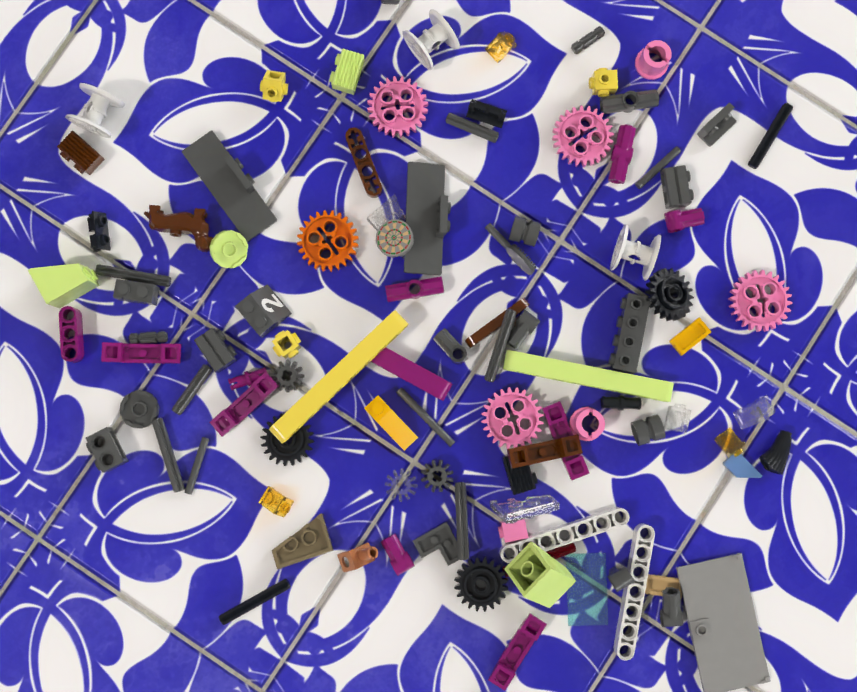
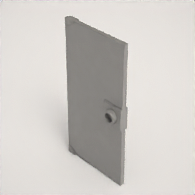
M742 553L676 567L703 692H727L770 682Z

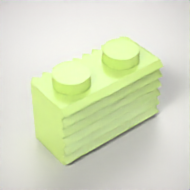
M342 49L341 54H337L335 59L337 67L335 72H331L329 79L332 89L352 95L355 94L365 62L363 54Z

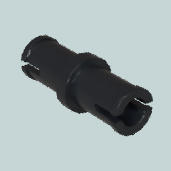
M623 395L618 397L602 396L601 408H618L621 411L624 409L640 410L641 398H629Z

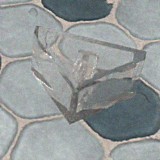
M765 395L733 412V415L743 430L767 420L776 411L768 396Z

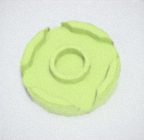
M223 230L212 239L210 255L219 266L236 268L245 261L248 244L240 233L232 230Z

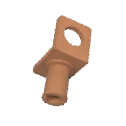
M365 543L352 550L339 553L337 556L343 572H348L375 561V558L378 557V550L376 547H371L369 543ZM344 557L348 559L349 567L345 564Z

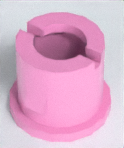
M661 40L649 42L635 59V68L639 75L648 80L661 78L669 66L672 54L670 47ZM649 53L657 54L662 61H653Z
M582 407L571 415L569 427L573 435H579L580 440L592 441L604 431L605 419L594 408ZM589 413L595 416L597 420V429L591 435H588V432L582 427V420Z

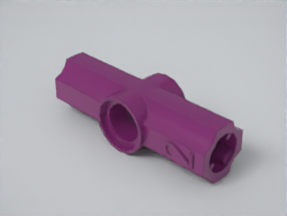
M631 125L619 126L616 144L613 146L608 181L614 184H624L626 180L628 165L633 155L632 145L636 128Z
M442 276L385 286L388 302L418 299L424 296L444 293ZM412 285L419 286V293L412 294L409 291Z

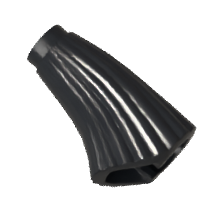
M780 430L769 450L759 457L765 470L783 475L790 453L792 433Z

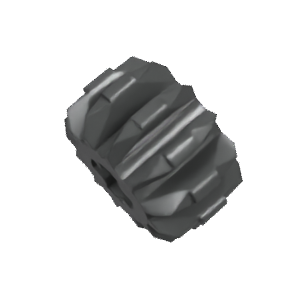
M286 360V366L280 361L279 366L281 368H273L278 373L271 375L272 378H277L275 380L277 385L280 384L278 390L282 391L285 387L287 393L290 392V386L296 391L297 387L295 384H303L298 378L305 377L304 374H298L303 368H296L297 362L294 361L290 367V360ZM285 372H292V375L290 376V381L287 379L284 380V377L286 376Z
M432 460L433 467L431 468L426 463L425 467L429 471H421L422 474L427 475V477L421 478V481L428 480L429 482L425 485V488L432 484V492H435L436 486H438L439 492H443L441 485L448 489L450 486L446 483V480L453 482V478L447 477V475L453 474V471H445L450 465L447 463L443 468L441 467L443 460L439 461L438 466H436L435 460ZM434 471L437 473L438 471L442 472L440 475L442 479L440 481L432 479Z

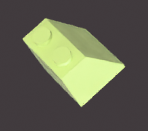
M79 263L30 268L28 270L46 304L57 308L67 305L100 286L97 282L99 278L95 271Z
M531 541L504 569L523 597L548 608H551L576 582L564 565Z

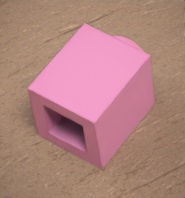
M523 517L500 521L501 526L498 527L499 537L503 538L505 543L528 538L526 523Z

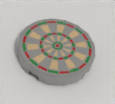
M391 219L386 221L379 227L376 233L375 241L377 247L384 255L390 258L404 256L414 244L413 231L402 220Z

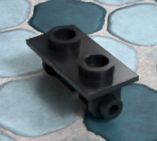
M472 99L466 117L502 128L507 110Z
M92 211L91 214H88L89 217L87 218L89 232H95V234L90 235V247L93 249V252H100L101 250L110 251L106 213Z

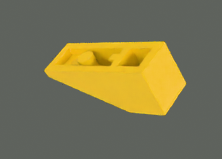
M379 395L364 408L404 451L418 438Z

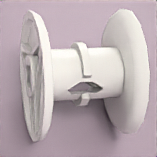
M434 9L429 11V18L433 26L428 30H423V34L417 38L408 30L402 31L409 49L428 70L433 69V62L429 53L433 50H438L439 45L443 42L453 49L460 48L458 38L444 17Z
M80 83V89L91 96L89 102L84 104L85 111L82 117L67 114L65 118L89 132L105 138H111V133L101 127L100 124L103 117H107L106 110L109 105L123 108L125 103L100 88Z
M625 224L614 248L610 270L612 271L617 267L620 259L630 261V264L638 263L644 265L642 277L646 281L651 275L659 253L661 235L654 237L650 247L642 245L640 241L632 242L627 240L628 226ZM636 255L639 260L629 258V256Z

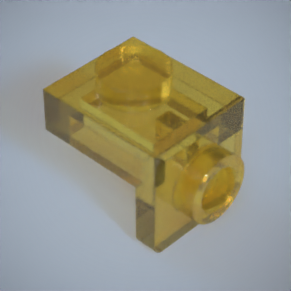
M499 32L485 50L499 63L512 48H516L517 44L514 42L515 38L509 32Z
M728 428L714 439L728 458L732 455L736 458L745 451L743 447L746 443L742 442L731 428Z
M268 486L258 503L273 514L285 517L294 501L285 497L273 487Z

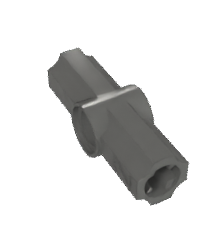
M656 89L640 92L627 91L625 94L600 97V111L604 114L616 112L630 113L637 109L659 106V94ZM625 99L632 100L633 105L627 104Z

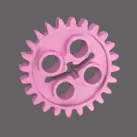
M395 76L392 82L388 78H386V84L380 81V88L374 86L376 94H369L373 100L367 101L368 105L372 106L367 108L368 113H372L369 115V119L374 120L373 126L379 125V132L385 129V136L392 132V138L395 137L396 133H399L400 138H402L404 132L407 136H410L409 130L416 133L415 126L422 127L420 120L426 121V117L423 114H428V109L424 108L428 106V102L424 101L426 94H422L423 88L417 89V82L411 85L410 78L404 82L403 76H401L400 81H397ZM404 94L411 96L409 100H404L401 97ZM385 96L392 97L390 102H385L382 99ZM397 104L400 106L399 110H396ZM406 112H410L413 114V116L409 119L405 118L403 115ZM387 114L394 115V119L390 121L386 120L384 117Z
M581 105L579 111L573 107L572 113L566 110L565 116L560 115V121H556L555 126L557 128H553L552 132L557 135H554L552 140L557 142L554 143L553 148L559 147L556 154L563 153L562 160L568 158V164L575 161V167L582 163L584 168L588 162L590 166H593L594 160L599 163L601 161L600 156L605 158L606 152L611 150L608 145L613 143V140L609 139L614 135V133L609 132L612 125H606L609 119H602L604 113L597 115V108L591 112L590 106H588L587 110H584ZM581 121H587L590 126L584 127ZM592 128H597V130L588 133ZM565 131H572L574 133V136L568 137L565 134ZM586 133H588L586 138L582 137L578 141H576L579 138L580 134L583 136ZM597 136L600 139V142H593L591 137ZM576 141L575 144L569 146V143ZM576 146H582L585 152L579 153L576 150Z
M754 270L752 274L749 272L744 274L745 278L739 277L740 283L736 282L733 284L736 289L730 290V293L734 296L728 298V300L733 301L729 308L735 309L731 315H738L735 321L742 320V327L748 324V330H753L755 327L756 332L761 331V329L766 332L769 331V327L775 329L776 324L782 325L781 319L785 320L788 318L784 313L791 312L787 306L792 304L791 301H787V298L792 296V294H786L789 287L783 288L782 286L785 281L778 282L779 275L772 278V272L770 271L765 275L764 270H761L759 275ZM765 286L770 288V295L765 292ZM746 289L751 290V298L746 295ZM757 299H762L763 303H758ZM769 304L774 306V313L768 310ZM751 307L756 311L755 317L749 312Z
M508 387L507 393L500 389V396L493 393L495 399H487L490 405L483 406L487 409V412L481 413V415L486 416V419L482 420L481 423H487L483 430L490 431L487 437H494L492 443L500 441L499 447H502L505 443L506 449H509L511 445L514 448L518 447V444L525 446V441L532 444L530 438H538L535 431H542L538 428V425L544 424V422L539 421V418L543 417L544 414L538 413L542 406H535L538 400H531L533 394L525 396V389L520 394L518 387L515 388L514 392ZM514 401L522 403L523 408L521 411L518 412L513 409ZM506 402L510 406L512 415L517 416L515 424L519 429V435L515 432L513 422H508L507 418L510 417V414L505 406ZM498 407L503 408L505 411V415L501 419L495 416V410ZM523 418L527 419L530 423L529 428L526 430L520 427V421ZM505 425L510 426L512 429L511 435L507 437L502 434V428Z

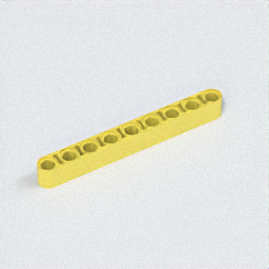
M394 310L270 427V432L282 444L285 443L409 325L406 320Z

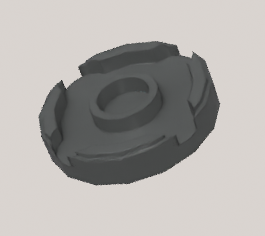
M136 390L123 398L119 411L127 425L132 428L142 429L149 427L154 419H157L159 404L153 394L147 391Z

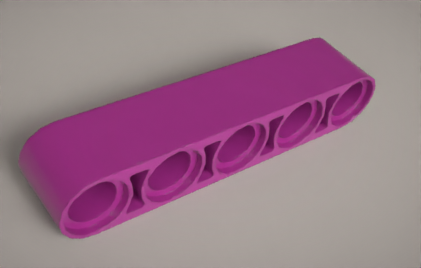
M386 347L371 361L442 401L445 400L453 385Z

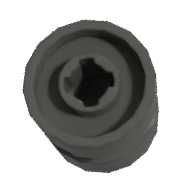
M515 216L509 240L515 242L523 240L524 244L535 247L541 223L532 220L527 222L525 218Z
M658 414L646 417V421L640 419L631 422L633 437L638 446L650 443V439L657 441L666 437L663 423Z

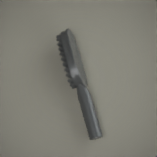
M489 223L485 229L506 249L508 255L526 274L532 275L536 266H534L535 263L532 264L533 261L530 262L531 258L528 259L529 256L526 257L527 254H524V251L521 252L522 249L520 247L516 248L517 245H510L502 234Z

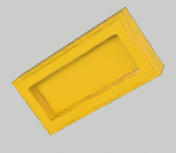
M699 317L669 340V342L679 355L682 356L710 334L711 331Z

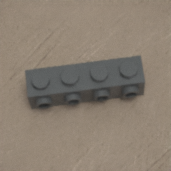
M628 293L625 297L621 298L620 308L622 312L616 321L618 332L617 335H614L612 346H615L614 353H611L609 357L611 370L630 374L637 372L650 301H646L648 297Z

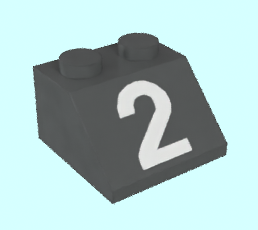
M268 284L250 293L235 306L262 338L292 314Z

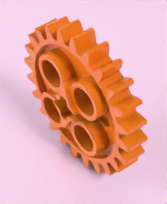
M324 210L322 216L316 212L315 219L310 215V222L303 221L306 227L299 228L303 234L297 235L302 240L297 242V245L303 248L298 251L300 254L305 253L302 258L303 260L309 259L307 263L309 266L315 263V270L321 266L322 272L326 270V267L332 272L333 267L336 266L339 271L340 264L346 267V260L353 261L350 255L357 254L353 250V248L359 247L357 243H354V241L359 240V237L353 236L357 233V229H351L354 225L353 222L347 224L348 217L346 216L341 219L342 214L340 212L337 216H335L333 210L330 215H327L326 210ZM329 224L335 225V229L332 232H327L325 228ZM319 227L327 238L331 239L332 245L339 252L338 255L333 252L328 243H325L323 236L317 230ZM313 235L320 237L317 243L310 242V238ZM344 239L346 240V245L344 247H337V241ZM324 250L331 252L330 257L327 259L321 257V253Z

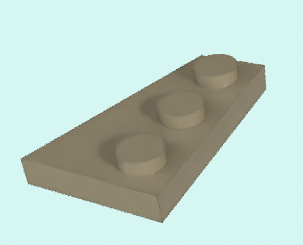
M319 514L314 520L303 526L302 529L272 550L278 570L334 551L323 514Z

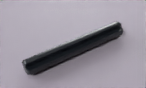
M789 103L782 105L748 162L749 167L753 169L759 167L793 110V106Z
M284 579L219 616L220 622L225 625L283 593L291 587L289 581Z

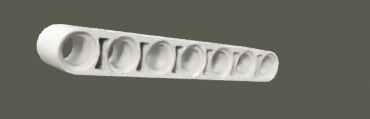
M614 507L530 535L527 539L506 543L501 546L499 554L503 561L510 563L522 551V545L530 541L546 552L624 526L629 521V513L623 508ZM618 511H621L623 513V519L617 522L615 520V514ZM603 517L605 525L598 528L596 521L598 518ZM584 523L587 526V530L585 533L580 534L578 526ZM562 530H567L569 533L565 540L559 538ZM544 536L550 537V543L547 546L541 545V539ZM507 548L514 550V554L510 558H505L503 554Z
M644 523L638 524L633 531L627 569L633 577L634 583L623 589L613 646L614 652L624 661L630 660L635 653L655 538L654 529ZM643 528L648 529V535L645 538L640 536V531ZM640 547L645 549V554L642 557L637 556V550ZM636 567H641L642 569L639 576H634L633 574ZM637 586L638 593L631 596L630 589ZM629 606L635 607L632 615H627L626 613ZM625 626H631L632 630L629 634H623ZM627 645L628 651L625 654H620V648Z

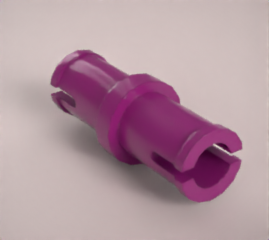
M263 367L252 372L246 371L243 375L229 378V384L238 382L230 386L231 390L233 391L246 385L252 386L251 384L260 377L259 374L267 372L266 368Z

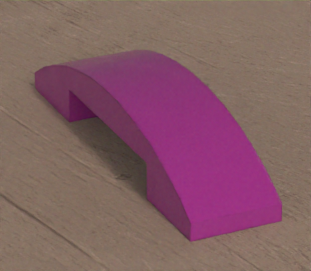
M102 342L101 362L181 363V344Z
M264 372L251 384L250 388L209 422L221 437L242 422L279 387L267 372Z
M560 401L542 408L553 440L573 435ZM581 454L561 458L571 481L590 474Z
M529 613L506 646L488 681L506 691L516 675L517 668L534 641H537L547 623Z

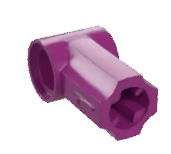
M701 208L687 211L674 210L664 214L668 233L703 225L705 219L704 211Z
M396 534L381 541L397 576L415 566Z

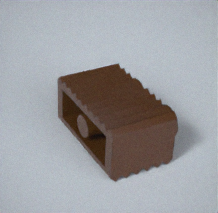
M73 130L57 146L62 151L60 155L68 162L72 160L76 163L73 167L81 174L86 172L88 175H91L105 160Z

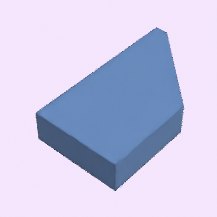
M735 450L722 463L737 478L762 477L738 450Z

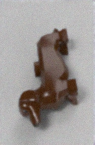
M149 205V212H144V215L149 219L150 229L170 233L173 237H181V234H191L195 237V245L198 250L202 252L210 251V244L214 237H209L210 228L205 221L208 218L205 209L195 208L194 215L189 212L165 215L164 211L160 210L161 206Z

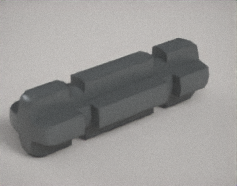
M598 26L593 32L591 31L579 39V42L573 43L571 46L572 51L575 54L580 53L582 49H586L596 42L597 39L602 38L605 31L601 26Z
M165 331L158 333H131L129 341L131 344H139V342H167L168 334Z

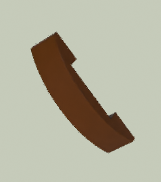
M578 434L507 449L511 469L583 453Z

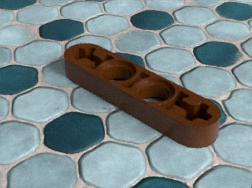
M350 128L347 130L345 137L364 189L369 197L377 198L382 194V185L364 137L358 128ZM352 133H355V135H359L357 136V141L359 144L357 146H355L353 139H349L351 138ZM360 149L366 152V156L363 159H358L355 156V153ZM370 167L373 172L370 176H364L362 169ZM372 179L374 186L379 187L376 193L369 191L371 189L369 181Z
M523 297L508 309L515 310L517 315L530 304ZM506 310L465 340L469 348H472L501 327Z

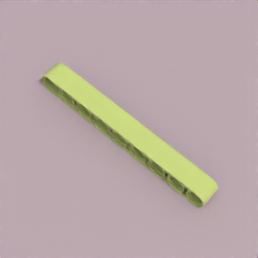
M506 350L503 369L507 371L663 402H671L674 383L511 350Z

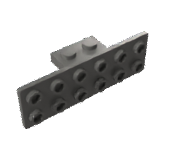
M212 130L182 150L185 158L247 242L277 222V218L252 184L255 181L249 173L246 175L241 169L244 166L239 159L236 158L234 160Z
M408 162L405 222L413 231L414 244L410 251L404 255V273L436 276L442 274L443 237L450 231L448 214L451 211V203L448 202V196L444 195L445 165Z

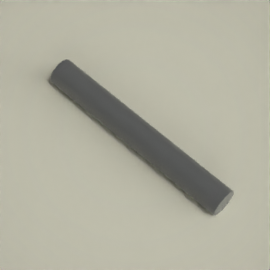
M677 146L673 148L638 180L635 186L641 189L673 160L681 150Z
M202 437L184 493L192 495L209 438Z

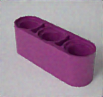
M65 306L59 311L61 357L65 361L78 363L84 358L82 313L74 307ZM73 311L74 317L68 320V313ZM74 330L75 336L69 339V332ZM75 349L76 355L71 359L70 351Z

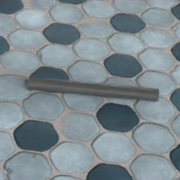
M402 387L396 392L449 447L455 443Z

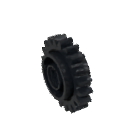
M664 268L653 273V276L649 277L651 282L646 283V286L650 288L645 291L646 294L650 295L646 301L652 302L649 308L655 307L654 314L660 313V319L666 317V321H676L685 317L686 313L690 312L688 307L693 306L689 301L694 298L692 295H689V292L693 291V289L687 288L690 282H684L685 275L679 277V271L674 272L673 268L668 270Z
M273 416L274 423L278 420L276 416ZM267 421V425L269 426V429H270V427H271L274 423ZM303 425L292 435L293 440L290 445L282 444L269 429L263 428L262 430L267 435L260 436L261 439L266 440L261 446L268 448L264 454L271 453L269 460H273L276 457L277 465L281 460H283L284 466H287L288 461L294 466L295 459L300 463L303 462L301 456L308 457L306 450H313L309 443L315 442L309 439L310 436L314 435V432H308L311 425Z
M476 556L475 562L469 558V566L462 563L461 566L464 571L458 569L457 574L461 577H455L454 581L460 583L455 585L454 589L461 590L457 593V597H464L461 603L464 604L468 601V608L470 609L475 605L477 612L480 606L486 612L487 605L491 609H494V602L500 605L501 600L499 597H506V594L502 591L508 590V586L503 585L508 582V578H502L506 571H499L501 564L494 566V559L488 563L487 556L484 557L483 561H480V558ZM482 579L487 585L484 588H479L476 585V581Z

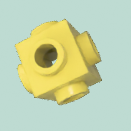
M599 68L594 71L592 77H589V89H592V95L604 97L615 94L618 89L617 70Z
M266 71L263 80L260 82V91L263 92V99L270 102H281L284 95H287L288 84L285 83V72Z
M288 330L279 332L275 335V339L272 340L275 345L273 347L275 353L279 357L282 355L285 359L287 357L291 359L296 356L301 348L299 345L301 340L295 332L291 334ZM287 342H290L291 347L286 349L285 344Z

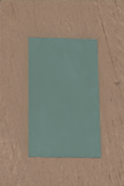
M606 553L566 555V568L576 580L567 590L568 626L608 625Z

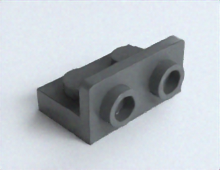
M730 102L697 133L709 147L736 123V120L730 113L735 107Z

